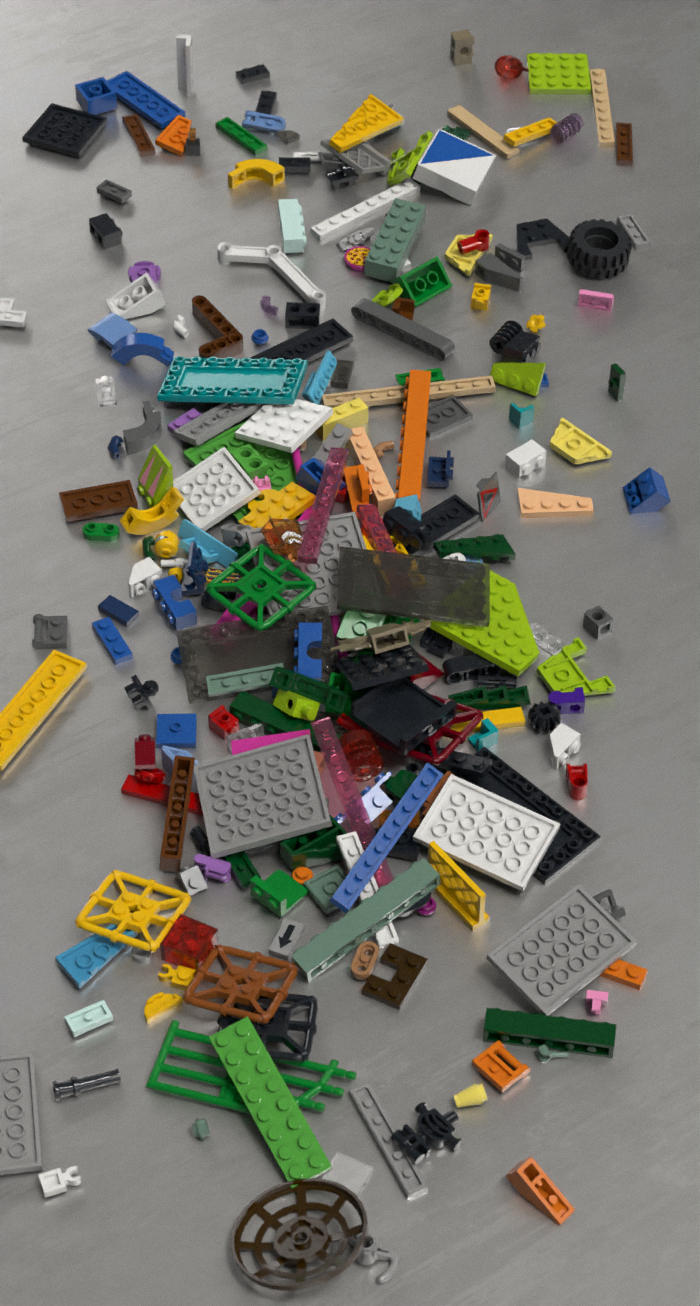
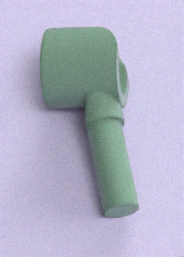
M547 1045L538 1047L539 1052H537V1055L542 1062H547L555 1057L569 1056L568 1052L549 1051Z

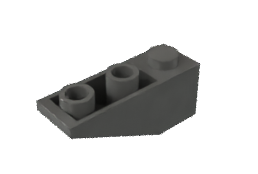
M489 253L475 260V274L485 282L518 292L522 291L523 277L493 254Z

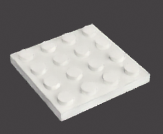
M296 399L294 404H265L235 432V436L237 439L293 453L333 414V409Z
M225 447L173 481V487L177 488L185 499L179 507L191 523L203 531L208 530L261 494L258 487Z

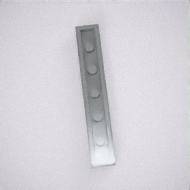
M368 1082L350 1089L349 1096L407 1199L427 1192L428 1185L413 1162L412 1157L405 1155L407 1149L401 1150L398 1147L399 1144L391 1140V1136L396 1129L370 1083Z

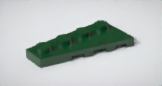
M500 534L434 542L433 546L439 558H444L452 553H461L473 559H481V556H491L492 560H499L500 557H508V560H515L516 557L514 550L504 535Z

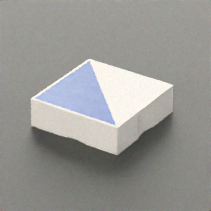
M438 129L418 163L413 179L441 190L449 196L471 206L481 184L492 167L496 155Z

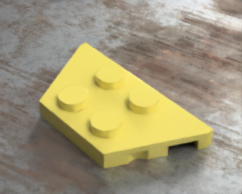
M475 234L456 235L445 252L444 259L467 276H470L474 270L475 260L481 258L485 251L475 250L461 255L457 242L472 237ZM493 234L489 236V245L493 240Z
M563 417L560 419L559 426L550 440V448L575 465L612 457L611 450Z

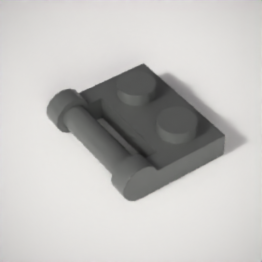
M42 614L33 616L35 629L32 647L34 649L67 648V616H43ZM48 625L47 640H43L42 626Z

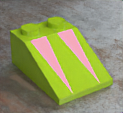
M156 444L151 447L139 474L137 486L139 496L145 499L146 505L149 508L157 505L171 486L173 487L172 465Z

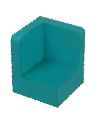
M514 403L510 404L509 420L519 429L533 422V405L519 408Z
M488 718L481 721V731L468 737V741L476 751H479L484 746L486 748L498 744L499 730Z

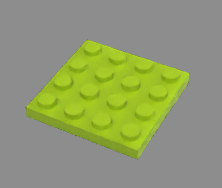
M527 54L530 94H591L587 54Z

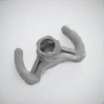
M368 1233L364 1248L356 1261L362 1265H370L376 1260H389L391 1262L389 1267L377 1277V1282L382 1284L395 1274L400 1264L401 1256L397 1250L379 1245L377 1239ZM359 1234L349 1238V1242L354 1249L360 1241L361 1235ZM342 1240L334 1242L332 1256L336 1254Z

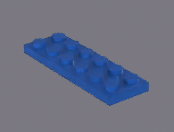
M128 71L107 80L116 92L117 98L161 129L168 126L177 115L186 117L184 110Z

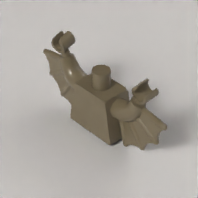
M411 619L409 622L402 621V625L389 623L366 630L367 635L350 639L345 637L342 641L338 640L337 646L331 648L330 651L344 652L370 648L374 654L399 648L409 645L408 636L424 631L425 628L431 626V621L426 620L414 623L413 619Z

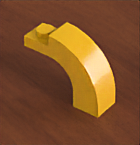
M265 159L244 160L236 163L235 170L228 173V187L233 190L251 180H260L274 187L285 181V168L276 162Z
M171 486L157 505L147 510L129 507L120 519V522L125 530L131 534L147 535L170 525L179 516L176 510L185 499L177 488Z

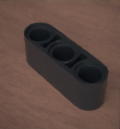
M478 654L450 658L442 664L446 679L450 684L478 680V675L495 676V674H499L501 671L500 666Z

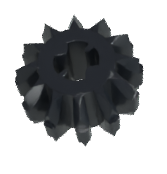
M541 701L539 704L534 703L528 712L529 725L532 726L533 730L538 729L540 733L542 731L547 733L550 730L554 731L561 723L560 709H557L556 704L550 705V702L546 704Z

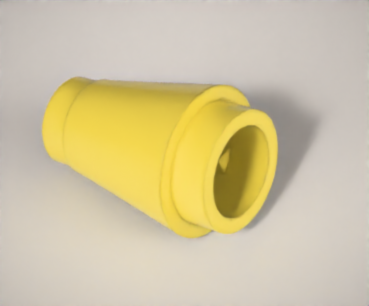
M475 1083L453 1095L457 1108L481 1105L484 1101L488 1100L482 1083L478 1085Z

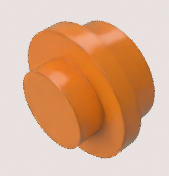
M298 867L293 871L292 878L303 886V882L313 878V873L307 867Z

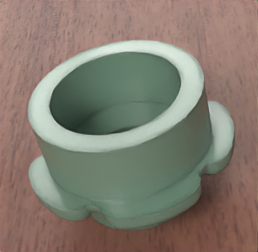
M197 1118L195 1124H192L195 1137H200L201 1140H204V1137L210 1136L208 1123L205 1118L200 1120Z

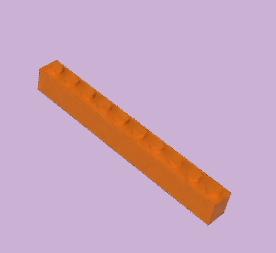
M410 370V377L406 376L405 387L409 388L405 389L404 399L407 402L404 401L403 412H406V414L402 415V425H405V427H401V437L404 440H400L399 450L403 452L399 453L398 463H401V466L397 468V476L400 479H396V490H399V492H395L396 499L417 494L420 502L431 371Z

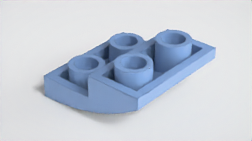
M111 312L90 327L88 332L98 342L103 340L112 349V346L119 339L136 333L138 329L126 319Z

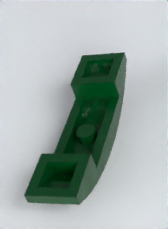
M278 666L275 667L269 685L286 692L291 691L324 704L325 707L343 713L350 695L325 682Z

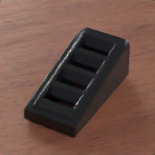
M437 632L427 648V652L444 659L456 642Z

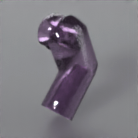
M263 295L262 300H260L262 310L276 316L279 308L271 305V298L269 296Z

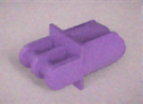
M202 854L194 856V866L198 865L202 875L205 877V881L208 878L222 882H229L231 880L230 862L212 858L211 855L210 857Z

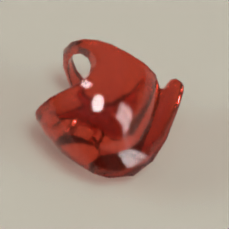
M512 55L501 56L494 64L496 73L501 78L507 80L517 79L523 71L529 72V69L524 67L521 61Z

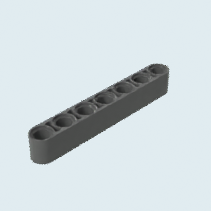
M363 298L351 308V313L356 319L438 360H444L455 350V345L450 339L369 299Z

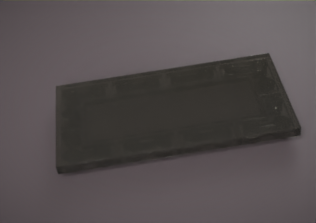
M340 546L337 610L489 627L490 564Z
M328 605L295 610L290 614L287 613L272 626L264 629L263 632H258V630L250 627L242 620L176 630L189 705L237 697L240 693L235 692L209 697L206 676L283 663V668L294 671V666H298V659H294V647H298V641H295V629H299V622L322 623V648H311L307 655L312 659H322L321 681H329L331 673H339L334 663L339 661L337 651H330L331 648L336 647ZM272 615L263 616V622ZM258 617L252 618L258 622ZM272 686L246 690L244 692L255 694L272 691Z

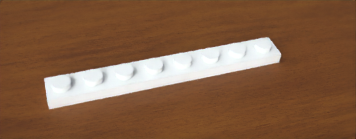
M408 179L311 227V234L322 241L391 206L395 198L405 199L419 192L420 185L412 179Z

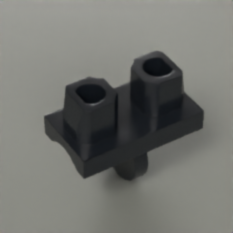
M339 163V168L326 172V177L330 181L333 190L341 187V183H345L346 186H353L355 180L359 179V174L355 172L353 167H345L344 163Z
M137 675L132 676L133 683L124 687L136 710L145 705L148 710L154 708L149 696H155L158 692L159 685L157 682L149 680L145 681L142 685Z

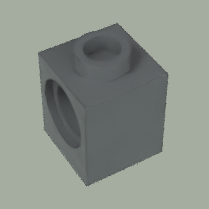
M599 605L584 613L583 627L597 640L612 632L613 618Z

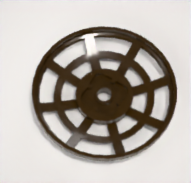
M316 1178L288 1181L261 1193L243 1209L232 1230L231 1251L236 1265L242 1274L250 1281L262 1287L282 1291L312 1288L335 1278L357 1259L364 1248L368 1235L367 1214L357 1195L337 1182ZM306 1190L326 1191L334 1193L339 1197L332 1207L322 1203L307 1202ZM297 1192V1204L287 1206L273 1215L263 1208L278 1197ZM346 1201L353 1205L361 1219L360 1225L350 1229L346 1219L339 1212ZM307 1210L321 1211L326 1214L320 1220L307 1216ZM298 1212V1217L290 1219L284 1224L278 1221L288 1214ZM255 1214L265 1221L259 1228L254 1242L240 1241L245 1226ZM335 1218L340 1224L342 1231L329 1235L326 1226ZM270 1227L276 1230L273 1242H262ZM362 1233L360 1241L352 1254L346 1260L339 1259L346 1250L349 1238ZM299 1239H306L304 1242L297 1243ZM342 1240L334 1256L326 1252L329 1243ZM240 1250L254 1251L257 1262L263 1269L251 1274L243 1264ZM262 1251H276L279 1258L269 1265L263 1258ZM317 1259L325 1262L322 1266L306 1272L307 1264ZM286 1263L297 1265L296 1273H286L278 1271V1269ZM331 1266L336 1267L325 1275L305 1281L306 1277L319 1274ZM272 1274L280 1278L296 1279L295 1283H276L262 1278Z

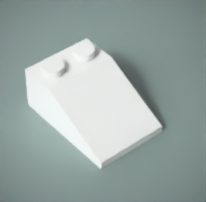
M145 273L106 300L111 312L124 319L154 313L167 304L158 286L148 273Z

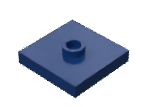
M196 713L157 714L156 748H162L163 745L173 748H196Z

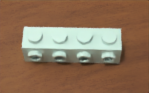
M298 199L278 200V214L284 253L304 252V245L307 242L305 226L303 225L302 206L298 205Z

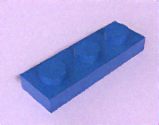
M110 617L92 622V629L115 665L133 659V653Z

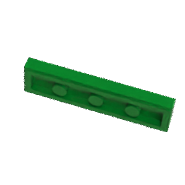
M229 117L216 122V128L255 156L268 150L264 142Z

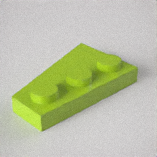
M495 362L492 365L490 376L493 377L496 383L537 396L547 362Z

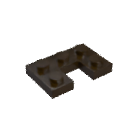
M389 943L380 958V963L397 970L391 981H387L371 974L364 984L361 994L400 1010L427 966L428 958Z

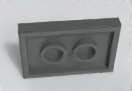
M454 395L428 406L426 435L431 438L473 420V414Z

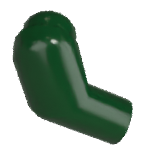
M153 536L144 537L142 540L143 554L145 558L150 557L155 562L156 557L150 547L155 544Z

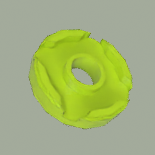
M399 284L390 285L388 290L380 291L372 301L384 307L399 297L403 290Z

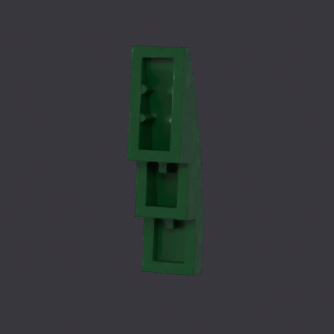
M506 685L487 690L486 686L448 695V698L454 699L457 703L481 711L531 705L527 685L510 690L507 689Z

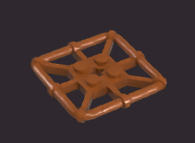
M218 944L209 952L202 965L195 970V976L186 988L182 999L187 1005L218 1012L224 1017L229 1015L244 1019L248 1016L251 1022L261 1023L262 1025L267 1024L274 1016L281 1002L287 998L288 990L296 979L299 968L295 963L264 956L261 952L255 951L253 953ZM227 955L250 960L251 962L247 968L233 965ZM216 957H218L226 969L223 975L208 972ZM259 963L280 968L268 973L255 971ZM286 978L281 987L277 989L266 987L267 983ZM202 980L216 984L214 988L194 993ZM259 996L273 999L267 1011H263L258 1004ZM217 997L227 1001L226 1003L218 1004L207 1000ZM235 1002L248 1005L254 1013L233 1008Z

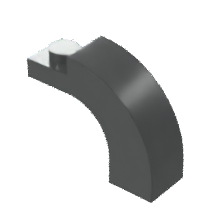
M149 401L142 402L145 422L139 427L123 430V440L128 455L149 449L161 436L160 411L155 412V408H151Z

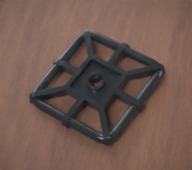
M288 994L287 998L282 1002H292L295 1004L289 1007L279 1006L274 1016L269 1020L270 1024L251 1023L265 1048L267 1041L280 1042L292 1051L267 1050L272 1060L300 1061L303 1063L309 1058L313 1036L317 1031L318 999L312 995ZM259 996L258 998L259 1000H268L267 1005H260L263 1011H267L273 999ZM237 1003L245 1011L254 1013L250 1006ZM307 1008L309 1009L307 1022L290 1020L291 1016ZM219 1015L217 1032L242 1019L229 1015L227 1017ZM288 1030L305 1033L303 1047L288 1035Z

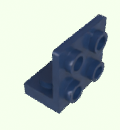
M195 541L190 542L188 564L183 567L181 581L183 597L204 593V587L207 584L206 572L209 570L208 563L203 559L201 549L197 547Z

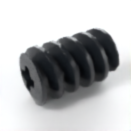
M513 320L506 321L490 339L489 345L491 349L497 354L503 353L504 346L521 330L524 331L522 326Z

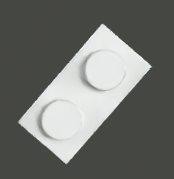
M532 439L506 454L505 468L520 479L546 463L547 450Z

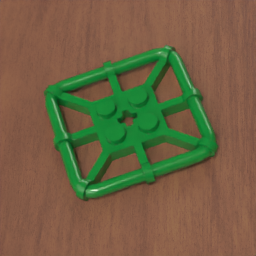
M259 544V546L251 549L236 562H231L227 569L206 585V592L212 598L227 608L231 615L235 614L250 627L258 630V632H263L264 629L272 626L285 614H290L295 606L316 590L315 581L295 567L292 561L275 554L271 548L264 546V544ZM264 553L281 566L274 571L264 565ZM259 554V565L248 572L242 567ZM285 572H291L301 581H285L280 576ZM233 573H238L242 576L237 582L221 583ZM257 585H260V586L265 585V586H264L263 588H258ZM305 589L289 602L280 596L285 590ZM217 591H237L242 596L231 603ZM272 600L282 606L281 609L263 622V607ZM248 601L252 602L258 607V622L239 608Z

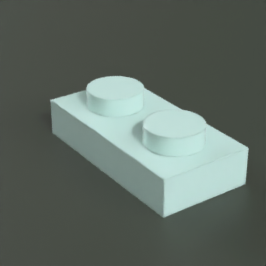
M102 1000L64 1016V1019L73 1037H76L113 1021V1015L105 1001Z

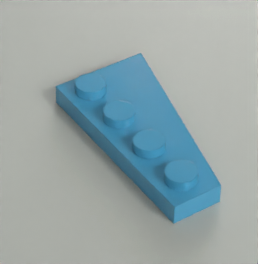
M111 924L106 929L113 931L118 926ZM126 929L123 935L135 938L138 932ZM94 934L59 954L55 959L56 963L80 989L116 956L126 944L114 943L109 938Z

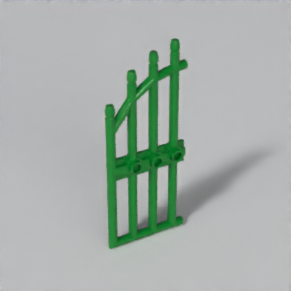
M172 1020L145 1087L249 1113L246 1105L241 1102L242 1098L228 1073L226 1078H221L164 1063L167 1055L170 1054L225 1068L218 1057L171 1046L174 1037L212 1045L209 1040L210 1036L179 1029L180 1023L177 1020ZM332 1059L329 1065L308 1060L303 1063L300 1061L273 1060L324 1073L318 1082L280 1073L286 1084L309 1089L299 1097L293 1096L298 1107L315 1109L316 1111H325L326 1108L325 1104L310 1100L318 1093L323 1092L334 1094L335 1096H344V1089L327 1085L332 1076L349 1080H356L357 1073L337 1068L339 1062L335 1059ZM160 1072L220 1086L222 1089L218 1097L158 1082L157 1080Z

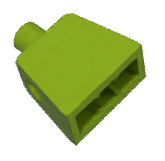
M278 688L273 705L292 717L313 721L317 716L320 703L291 691L286 692ZM290 699L293 701L292 705L288 702Z

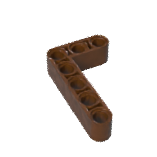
M201 295L193 297V316L216 339L199 347V357L227 358L240 355L243 352L242 334L206 297Z

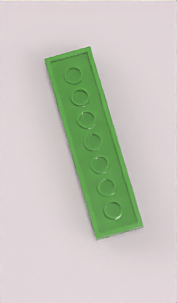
M248 1016L211 1035L209 1040L287 1182L316 1178L331 1170L332 1166Z

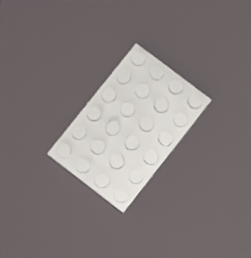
M451 774L413 835V841L428 848L429 843L434 841L450 858L524 891L560 829V823Z

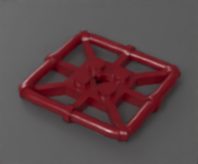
M432 695L433 697H435L436 699H438L439 701H441V702L444 703V704H446L447 702H449V701L451 700V698L444 699V698H441V697ZM458 703L456 711L462 713L456 714L454 719L422 742L430 745L433 756L411 750L405 756L402 754L400 756L404 758L410 757L425 763L428 762L429 764H435V766L440 765V762H443L459 744H463L466 741V737L484 718L483 712ZM470 721L461 732L450 729L454 724ZM374 736L372 743L375 746L399 753ZM442 736L453 739L438 755L435 743Z

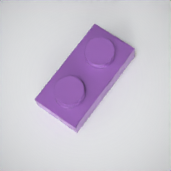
M192 408L167 425L168 431L174 434V430L202 414Z

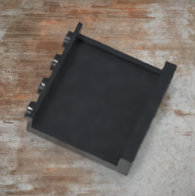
M404 677L378 684L374 689L367 691L359 700H355L351 705L350 719L405 756L454 719L458 703L451 699L444 704Z

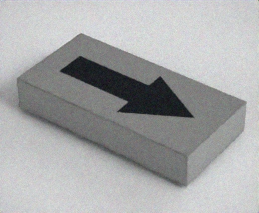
M285 918L268 949V954L288 960L304 930V924Z

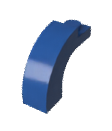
M133 333L122 337L112 346L111 357L126 365L132 358L146 355L155 358L169 367L173 360L174 352L164 346V339L149 333Z

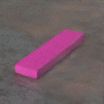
M310 729L231 741L232 755L307 734L311 738Z

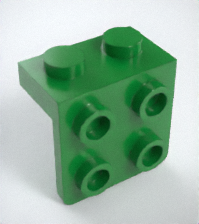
M276 870L265 881L257 875L250 879V895L279 917L285 915L307 895V889L282 870Z

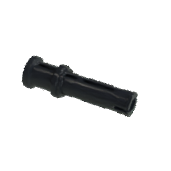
M115 1069L80 1079L73 1076L70 1080L58 1083L53 1081L52 1086L55 1099L60 1101L62 1097L70 1095L79 1096L81 1091L121 1083V1077L111 1078V1076L119 1075V1070Z

